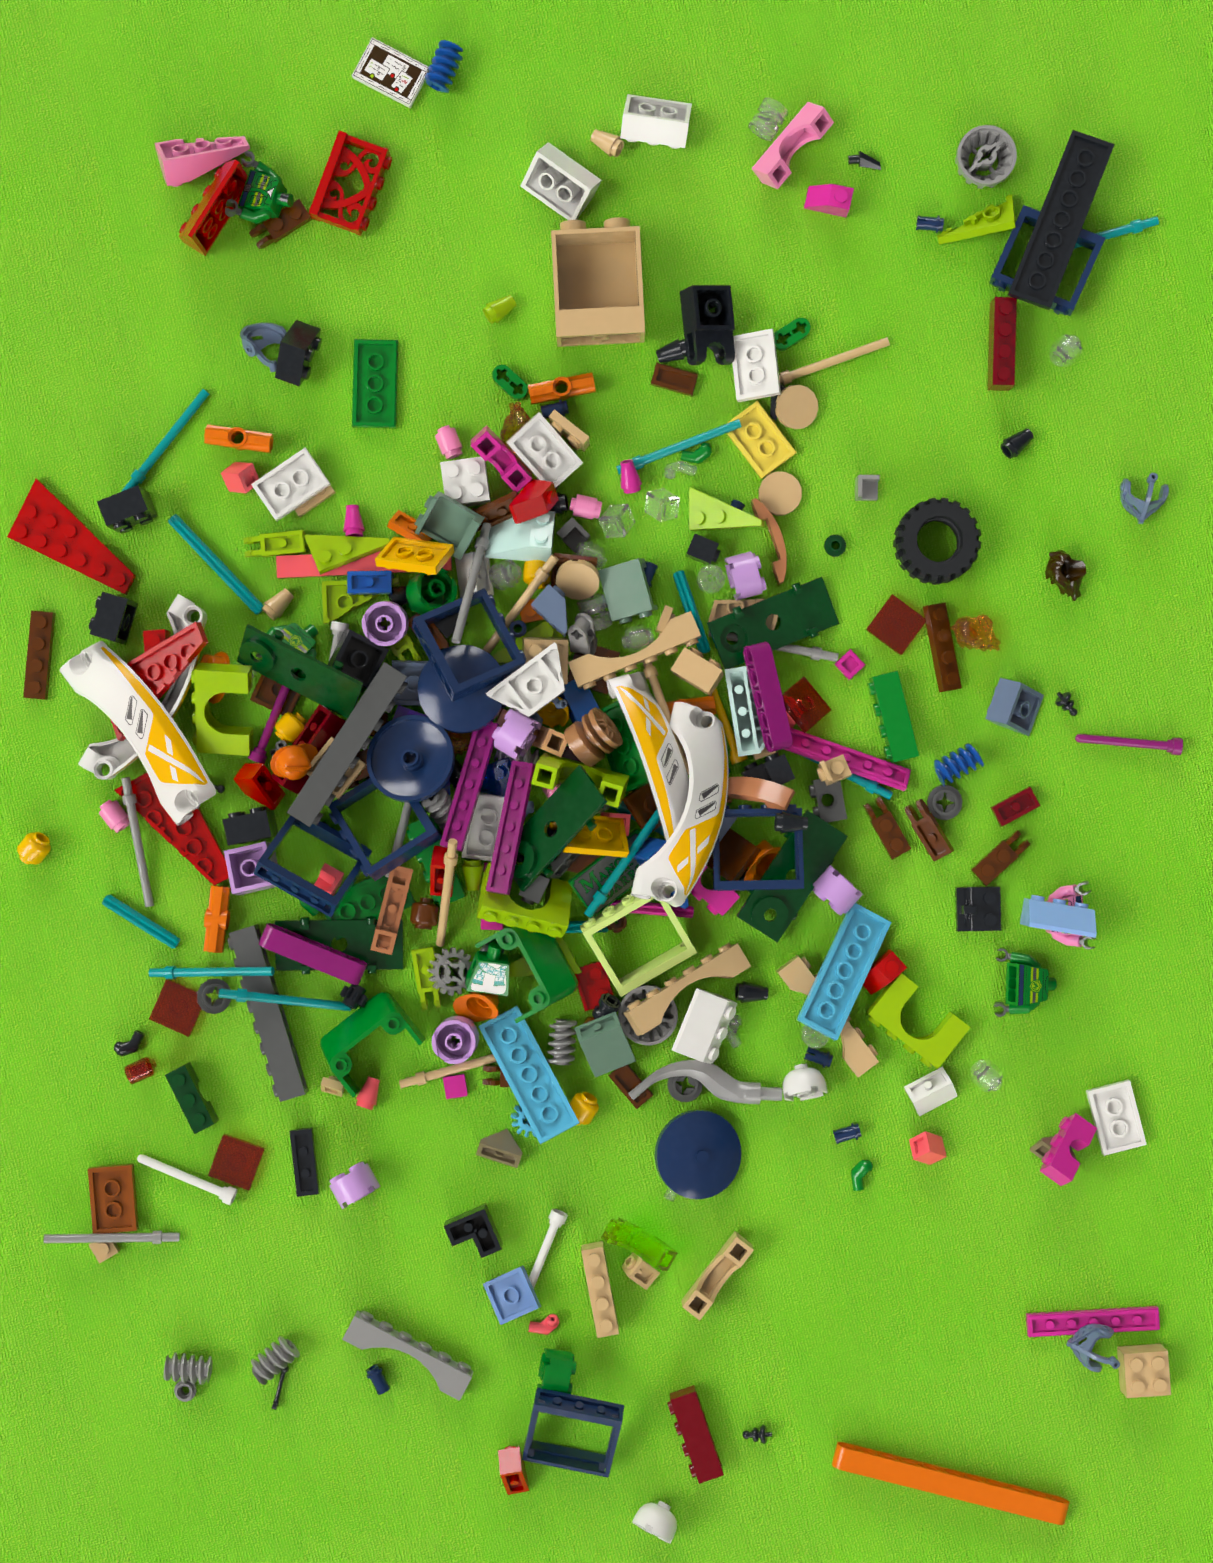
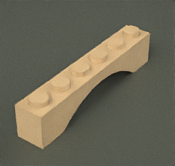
M689 611L670 619L660 636L648 647L637 653L616 658L586 654L568 662L578 688L583 687L584 690L596 686V681L604 679L606 682L617 677L616 673L624 670L625 673L637 669V664L645 662V665L658 660L657 656L663 653L669 656L678 652L677 648L686 645V648L699 643L697 639L701 638V634L692 612Z
M730 943L721 946L718 948V954L705 956L700 960L702 964L694 967L692 965L682 971L683 976L678 979L672 977L664 982V988L660 990L655 988L646 994L647 998L640 1002L638 999L627 1006L629 1010L625 1011L624 1015L636 1035H644L661 1024L670 1002L689 984L709 977L733 978L751 967L739 944L730 945Z
M797 955L776 970L791 990L806 995L809 994L818 975L813 976L809 971L812 966L806 958L802 957L800 959ZM848 1016L840 1033L842 1058L859 1078L879 1062L876 1058L878 1053L871 1044L867 1046L862 1040L865 1037L858 1027L853 1028L849 1021L852 1019Z

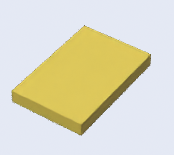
M758 400L729 421L740 420L742 427L726 434L761 480L797 453Z

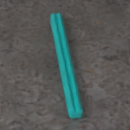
M173 515L168 520V523L255 614H260L263 611L262 607L264 605L178 515Z

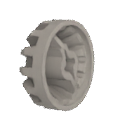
M992 125L978 126L971 129L962 138L956 150L955 164L958 166V174L966 178L967 184L973 183L978 185L977 188L980 189L984 186L993 188L997 184L1004 182L1013 170L1017 158L1016 146L1011 136L1003 129ZM972 152L975 155V157L973 160V164L970 167L968 159L970 153ZM991 154L988 159L982 160L980 162L981 157L984 158L985 156ZM996 157H998V166L997 169L994 170L991 166L996 160ZM989 170L991 172V174L987 176H981L976 174L978 171Z
M641 985L633 989L621 1000V1006L618 1010V1018L624 1034L633 1042L641 1045H655L663 1042L672 1034L677 1024L678 1012L674 1000L670 1002L661 1024L644 1035L637 1036L625 1017L624 1012L629 1010L627 1007L629 1004L638 999L640 1001L647 998L646 994L655 988L658 990L662 989L656 985Z

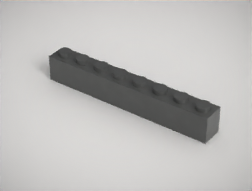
M383 663L287 811L288 814L309 827L312 824L317 826L324 815L321 813V810L325 805L329 807L336 796L332 793L337 786L341 788L348 777L345 773L349 767L354 769L360 759L357 757L361 749L366 750L372 739L369 736L373 730L378 732L384 722L381 719L385 712L390 713L396 702L393 699L397 693L402 694L408 685L405 682L407 676L387 663Z
M258 924L229 933L228 944L236 955L234 959L235 967H271L266 949L259 945L261 932ZM274 975L242 976L243 979L240 980L242 989H247L248 992L279 995ZM247 1001L248 1010L250 1013H253L255 1022H253L256 1034H260L262 1041L259 1044L261 1053L266 1055L268 1061L266 1064L267 1073L273 1077L274 1085H272L275 1097H279L280 1102L305 1095L308 1092V1087L283 1005Z

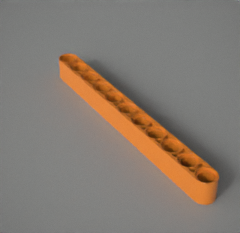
M837 1442L832 1466L842 1471L1057 1525L1065 1524L1070 1503L1065 1498L845 1442Z

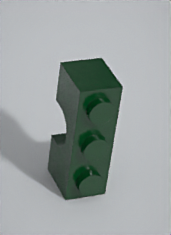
M190 1062L165 1075L194 1134L219 1121L211 1102H207L199 1090L198 1082L200 1080Z

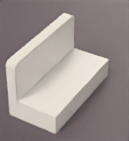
M475 552L464 554L461 560L455 558L460 598L464 596ZM484 552L474 592L485 588L488 595L491 594L493 596L494 590L489 558H485L486 552Z
M943 1067L904 1086L919 1116L957 1097L954 1085Z

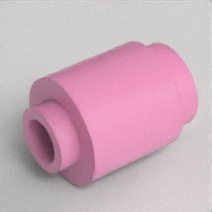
M449 425L439 428L435 438L442 456H445L446 460H450L462 455L461 449L463 447L456 429L450 428Z
M577 494L576 498H571L569 510L573 511V516L591 520L593 518L599 519L602 502L597 501V498Z
M108 800L100 806L101 811L99 815L111 830L114 829L118 833L130 824L128 814L117 800L113 802Z

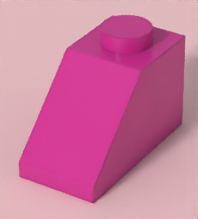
M836 184L809 186L804 209L846 218L850 209L854 188Z

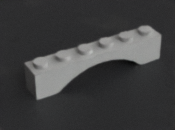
M357 1310L342 1340L361 1350L385 1347L411 1355L430 1371L440 1391L460 1401L473 1375V1370H471L468 1364L464 1362L457 1363L447 1353L442 1351L438 1353L432 1350L428 1343L423 1341L419 1343L413 1340L412 1336L407 1332H398L392 1329L393 1326L385 1321L379 1322L373 1319L372 1314Z

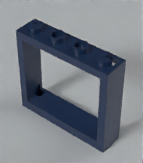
M1025 205L1022 207L1015 223L1016 228H1013L989 283L999 288V291H1010L1014 279L1001 274V271L1022 224L1026 223L1035 227L1040 214L1038 210ZM1081 229L1076 243L1093 251L1071 300L1067 301L1055 296L1051 309L1059 315L1061 313L1065 316H1071L1105 241V237Z
M485 588L473 593L470 607L479 603L482 604L513 661L459 684L427 626L458 613L463 597L413 618L412 628L452 702L506 679L526 663L524 652L518 649L513 632L508 631L503 614L501 612L498 613L493 596L491 594L488 595Z
M371 778L342 795L340 799L334 800L329 806L331 810L329 816L335 825H340L341 830L339 833L345 842H350L352 847L349 850L356 860L360 859L362 863L360 869L363 874L377 881L442 839V836L425 808L421 805V802L409 803L426 832L372 866L341 813L378 789Z
M789 804L787 810L767 808L766 805H761V809H752V805H738L739 809H730V806L726 805L724 818L775 817L776 813L783 811L802 816V808H796V804ZM803 830L794 831L795 880L720 881L718 835L712 851L713 891L804 889Z
M290 815L258 860L253 874L325 915L332 917L362 872L360 869L362 863L358 858V862L336 895L333 896L269 860L293 825L355 859L349 850L352 847L350 842H345L339 831L319 821L317 826L312 824L309 827ZM360 844L363 851L369 859L372 850L367 848L365 845Z
M537 1387L522 1460L608 1478L623 1421L624 1405ZM543 1412L612 1426L605 1455L533 1440L538 1413Z

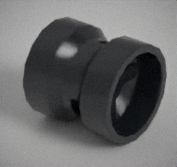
M604 993L598 1001L599 1005H596L592 1011V1015L597 1019L612 1012H617L621 1002L614 995Z

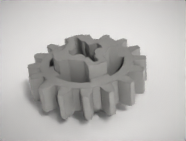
M451 947L449 952L447 949H442V955L435 953L434 955L437 960H430L429 963L433 965V968L427 970V972L433 974V976L428 978L429 981L435 982L433 988H440V993L445 994L447 991L450 996H453L454 991L457 994H462L461 988L466 989L465 977L472 961H468L471 956L469 954L463 956L464 950L459 949L456 953V948ZM450 957H457V958H458V959H455L453 962H450L449 960H447V958H450ZM449 967L454 968L453 972L455 976L450 975L451 971L449 970ZM451 981L456 982V985L447 986L446 984H449Z

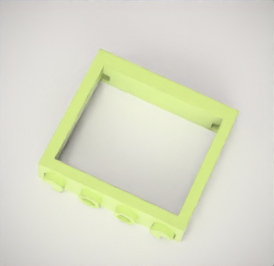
M629 894L617 905L606 907L601 914L588 918V921L580 925L583 935L621 997L697 953L670 905L666 902L660 901L683 942L620 979L617 978L592 935L654 898L651 897L649 900L640 899Z

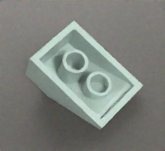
M549 511L544 515L516 524L512 517L492 526L488 537L489 545L485 558L520 561L541 560L546 562L552 554L555 512Z

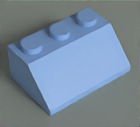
M1031 895V899L1024 898L1020 924L1096 938L1095 910L1088 909L1089 904L1075 902V906L1066 905V900L1053 898V903L1044 901L1045 897Z

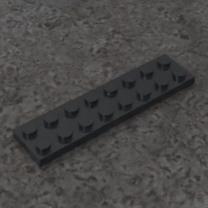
M1072 130L1008 296L1050 310L1115 144Z

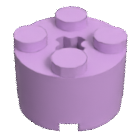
M749 551L725 558V562L728 563V565H725L731 589L735 588L736 594H733L736 601L762 594V591L767 589L764 577H761L758 569H761V562L755 553Z
M381 601L371 605L362 618V629L365 636L379 646H390L399 642L405 637L409 627L406 611L401 605L392 601ZM384 617L391 623L387 629L380 624L384 621Z
M511 708L504 717L506 721L502 727L498 726L495 729L492 738L495 739V748L514 760L519 761L518 755L523 757L530 749L537 737L533 733L535 729L540 730L541 723Z
M831 865L813 884L814 893L823 901L828 899L830 901L828 904L840 916L843 913L846 914L863 895L861 891L857 890L849 880Z
M463 1016L446 1018L436 1028L432 1036L434 1053L449 1064H459L466 1061L474 1053L479 1043L477 1027L471 1019ZM453 1036L460 1039L458 1044H456L455 1040H452Z
M359 1162L349 1168V1174L345 1175V1173H342L329 1180L331 1183L329 1187L341 1209L348 1207L351 1203H355L375 1191L374 1188L381 1187L368 1163Z

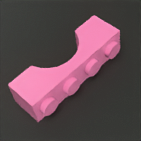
M807 102L752 167V170L763 184L778 189L792 173L789 163L793 154L807 142L821 139L833 125L834 121L826 109Z

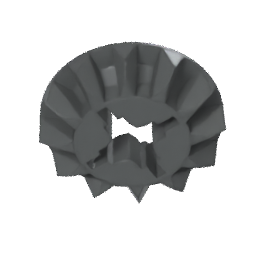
M941 785L935 787L929 793L927 805L930 813L935 818L949 820L959 814L962 808V797L954 787L949 785L944 787ZM944 793L946 800L953 802V804L946 805V809H942V805L936 803V801L943 799Z
M208 979L200 984L196 994L197 1003L203 1011L217 1014L229 1006L231 1002L229 998H218L211 1002V998L206 996V994L213 993L214 990H216V994H219V989L231 990L226 982L221 979Z
M686 1076L668 1078L669 1093L680 1102L693 1101L702 1091L703 1084L692 1077H688V1083L694 1087H686L683 1093L682 1086L676 1081H684Z

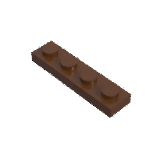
M946 602L923 606L939 693L961 689Z
M31 611L23 698L48 699L55 613Z

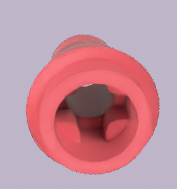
M367 1077L365 1084L356 1097L357 1106L373 1110L374 1105H377L380 1080Z

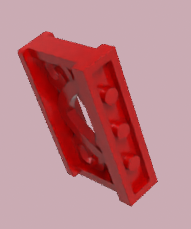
M339 130L309 210L311 218L361 236L362 232L366 231L369 226L370 219L368 216L370 211H374L376 207V194L378 190L383 188L385 170H389L392 163L389 149L355 138ZM351 145L363 151L357 157L347 147ZM368 154H375L379 162L376 167L372 168L369 164L373 159H367L364 163L361 160ZM352 162V165L349 169H341L342 163H347V166H349ZM357 169L361 175L364 189L344 199V191L340 184L335 181L336 177L348 176ZM369 175H374L372 181H370ZM338 190L340 199L337 200V195L332 197L330 195L331 191ZM347 208L350 216L352 211L357 210L359 212L358 219L353 222L346 221L343 217V209ZM324 210H338L339 219L325 214Z

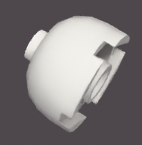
M807 1064L794 1066L795 1070L790 1071L783 1081L784 1099L787 1101H794L793 1097L800 1098V1101L823 1096V1092L828 1093L826 1081L821 1072L815 1068H808Z
M659 1501L658 1504L651 1502L644 1504L637 1511L632 1521L639 1528L671 1544L677 1529L676 1518L669 1511L671 1507L662 1501Z

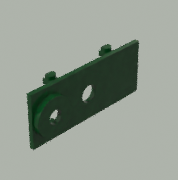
M819 577L800 585V582L791 585L792 589L742 609L740 606L732 608V613L708 622L707 625L724 670L745 663L743 654L745 646L768 642L772 651L808 636L811 638L819 636L818 632L839 624L823 578ZM771 614L777 615L780 619V626L776 630H770L766 626V619ZM730 632H734L738 636V640L734 645H730L726 639Z
M249 624L246 626L237 658L238 663L251 665L252 670L348 719L356 707L363 683L341 672L344 667L342 662L335 661L333 667L282 642L284 633L276 630L275 634L271 636ZM252 652L259 653L262 656V660L256 659ZM293 668L303 670L306 678L297 677L293 672Z
M582 765L577 766L523 826L518 855L521 853L524 855V862L518 865L516 860L513 879L523 892L542 872L547 878L554 873L550 863L584 826H587L590 831L594 830L597 826L593 817L607 803V800ZM551 822H556L557 832L553 837H549L547 827Z
M806 810L802 816L808 817V828L803 830L804 889L747 890L751 894L736 915L777 943L792 920L796 919L798 911L814 888V882L833 863L835 855L848 837L809 810ZM794 832L784 834L787 840L760 880H786L787 872L795 869ZM768 909H774L776 912L773 920L768 921L764 917Z
M375 916L356 920H309V917H301L300 920H275V925L333 948L331 944L333 938L337 936L345 938L347 947L341 952L366 962L367 967L365 970H368V974H376V970L404 969L403 919L400 921L392 955L370 950L378 922ZM275 953L276 971L301 970L302 974H310V970H316Z

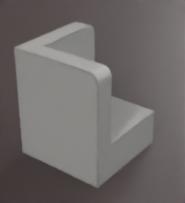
M858 475L855 478V501L878 500V481L880 480V475Z

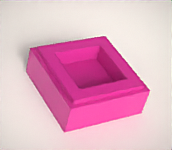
M851 649L834 664L848 680L865 666Z
M465 1073L443 1077L446 1099L468 1096Z

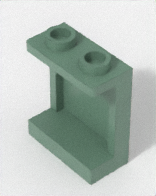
M438 491L434 497L430 495L424 505L427 508L425 514H420L414 524L417 526L415 534L419 535L422 532L440 543L453 544L455 551L453 557L461 560L485 517Z
M637 558L598 570L611 621H619L620 624L631 622L634 616L639 615L640 618H645L653 615L652 611L658 610L657 605L653 604L644 568L647 566L645 559Z
M616 1011L575 1027L578 1041L595 1077L636 1061Z

